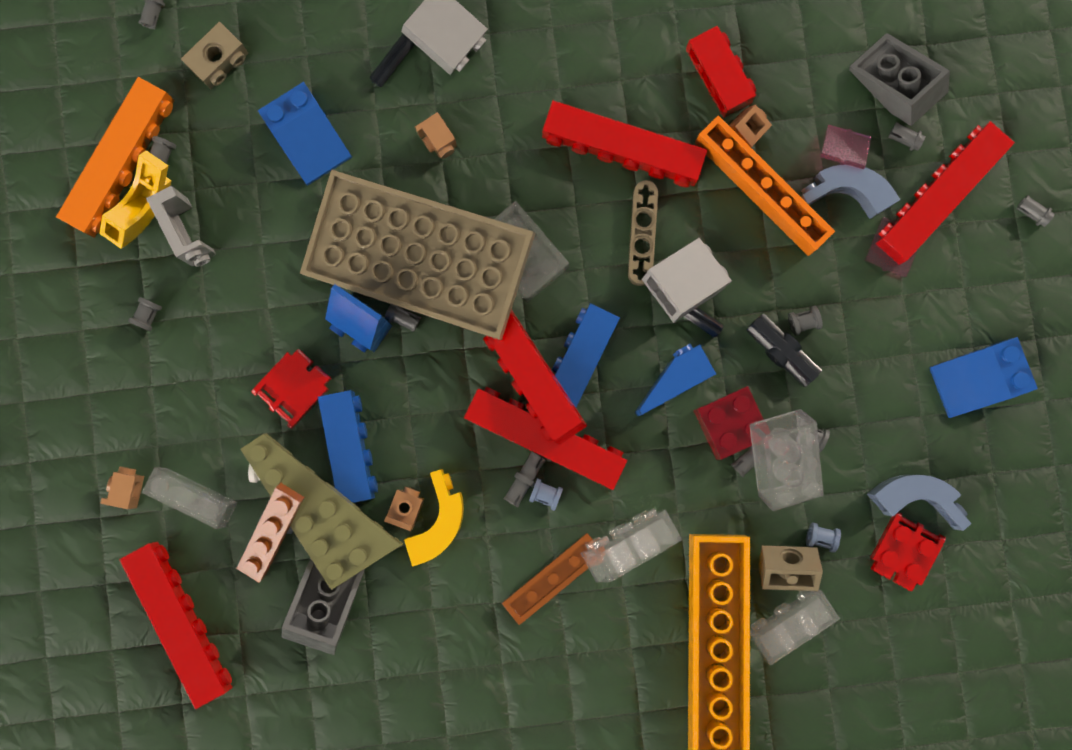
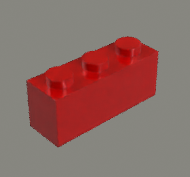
M717 25L689 40L686 52L723 118L750 105L756 97V87L753 81L745 76L743 64L739 56H734L731 51L730 40L726 33H721Z

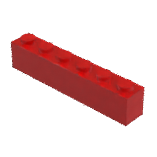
M553 100L542 130V138L546 139V142L550 145L561 147V145L572 147V151L581 155H586L587 153L597 155L599 160L606 163L619 162L623 164L624 168L631 171L641 169L649 172L648 175L656 179H664L666 177L674 180V183L681 187L695 186L707 153V149Z
M991 121L983 127L977 125L966 136L969 139L966 145L962 146L960 144L949 155L952 160L946 166L941 164L932 173L933 181L929 185L924 183L913 194L916 199L912 204H904L895 214L899 218L893 224L888 222L878 232L880 238L875 245L897 265L906 262L1015 143Z
M511 309L502 340L487 335L483 340L491 351H497L500 356L497 360L498 364L505 373H511L514 378L511 384L520 396L524 394L529 403L526 404V407L534 418L539 417L543 426L540 429L549 442L553 440L558 444H562L587 427V424Z
M486 387L484 391L479 388L477 389L464 419L614 490L627 463V460L622 458L624 452L611 446L607 450L597 446L599 440L584 434L583 438L574 435L562 444H558L553 440L549 442L540 429L543 426L539 417L534 418L529 412L524 411V404L511 398L509 403L499 399L501 393L489 387Z
M159 542L149 543L119 560L194 708L197 709L232 689V678L226 668H222L218 660L219 652L216 646L209 642L205 634L207 629L204 622L200 618L197 619L193 611L194 603L191 597L184 593L180 585L182 580L179 573L175 569L172 570L168 562L169 554L166 548L160 545Z

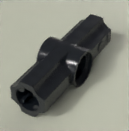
M764 313L746 329L749 335L766 350L765 353L768 358L778 367L787 370L803 387L813 382L822 371L802 351V346L790 334L783 333Z

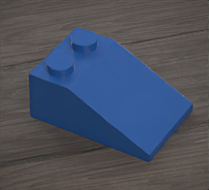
M304 82L258 110L307 186L352 158Z
M333 285L325 318L331 323L329 329L342 338L345 333L352 337L354 340L351 344L364 353L367 349L375 352L392 328V325L377 312L339 286Z
M1018 337L995 343L929 367L948 418L1038 389Z
M688 344L672 354L674 359L667 364L636 409L635 414L637 417L716 375L700 345L693 348L691 344Z

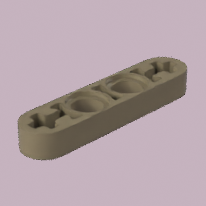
M647 180L641 181L636 185L632 200L628 279L636 286H644L645 284L642 280H638L636 274H633V271H637L639 266V260L633 261V257L640 260L649 259V262H643L644 272H647L654 265L658 188L653 182ZM643 188H648V192L653 195L648 197L647 207L637 208V205L642 206L643 195L638 194V192H642ZM641 213L648 214L651 218V224L647 227H641L637 224L636 217ZM638 240L647 241L650 247L649 251L645 254L638 253L634 247L635 242Z

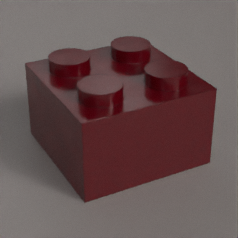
M748 386L693 410L716 460H722L772 437Z

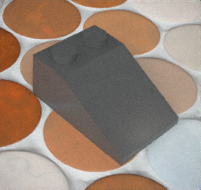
M888 33L849 66V70L891 114L910 126L949 92L950 70Z
M310 558L283 623L281 638L334 655L365 569L331 590Z

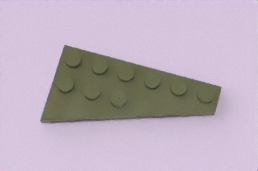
M267 433L262 434L240 449L270 496H272L275 488L282 483L305 497L290 527L331 590L403 544L396 537L394 538L386 532L379 523L371 520L359 507L328 482H324L314 474L315 472L293 457L291 452Z

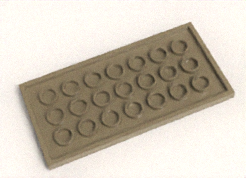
M331 170L300 274L332 285L336 284L339 287L502 340L536 233Z

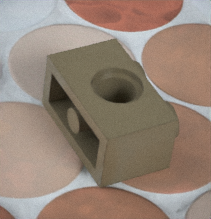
M219 21L181 60L203 83L212 89L214 86L223 83L227 74L234 67H238L244 62L248 51ZM216 54H222L220 60L212 62Z
M761 547L758 567L762 589L819 591L823 570L817 547Z

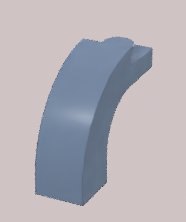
M845 164L824 169L813 178L814 183L801 190L803 194L801 198L808 205L832 193L847 194L859 202L869 219L900 201L897 193L886 179L875 171L858 165Z
M900 475L883 481L867 494L882 513L887 516H894L910 502L922 499L934 506L952 529L964 531L971 525L970 521L966 518L968 515L966 510L960 504L953 503L961 494L945 481L935 477Z

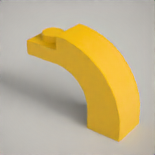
M144 151L139 155L134 182L126 196L115 207L102 215L100 235L122 249L149 225L155 215L146 198L170 187L172 180L166 177L168 171L167 164L148 151Z
M443 469L430 473L439 501V515L435 524L424 533L404 539L412 566L427 562L441 554L455 539L461 527L464 513L462 493L450 494L449 490L454 489L449 473L444 474Z

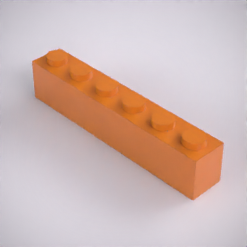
M137 77L56 218L94 238L97 233H100L102 215L118 204L121 191L132 180L139 155L146 151L152 137L158 136L160 124L165 117L170 115L173 109L174 99L167 92Z
M719 115L698 135L695 144L698 147L707 149L706 155L807 256L816 251L835 232Z

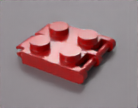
M300 349L296 350L293 355L287 352L251 391L254 396L259 395L270 406L269 409L273 413L276 411L288 422L287 426L290 429H293L318 402L319 396L325 395L329 390L326 384L331 380L317 365L309 371L308 368L314 362ZM264 389V390H265L267 393H269L276 401L273 402L266 394H264V393L262 392V390ZM280 406H283L293 416V418H290L280 408Z
M898 512L891 517L870 557L875 560L871 570L887 579H891L894 572H896L893 582L912 592L916 584L922 586L945 543L946 537L941 534L938 536L924 529L923 524L919 522L915 524L904 518L901 512ZM899 521L913 528V530H910L908 527L901 525ZM922 533V534L928 536L929 538L935 540V542H933L932 540H929V539H927V538L921 536L920 534Z

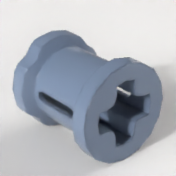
M537 478L529 501L532 503L534 501L543 503L555 511L563 488H554L543 484L541 479Z
M812 522L807 532L806 546L813 547L815 545L827 548L829 552L834 553L840 544L841 531L837 528L830 530L818 527L817 523Z

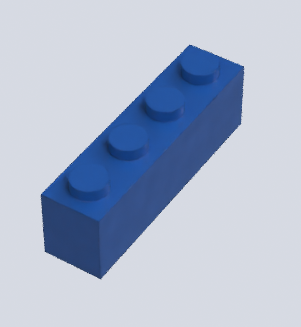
M591 303L588 309L582 307L576 319V323L580 324L576 334L570 332L564 344V347L568 348L564 358L558 356L552 368V371L556 373L555 377L575 407H577L620 317Z
M351 390L319 396L318 401L335 489L353 503L375 498L374 493L378 492L375 476L370 475L369 466L373 465L370 449H365L364 439L367 438V429L364 422L360 423L359 412L362 411L360 396H355V392Z

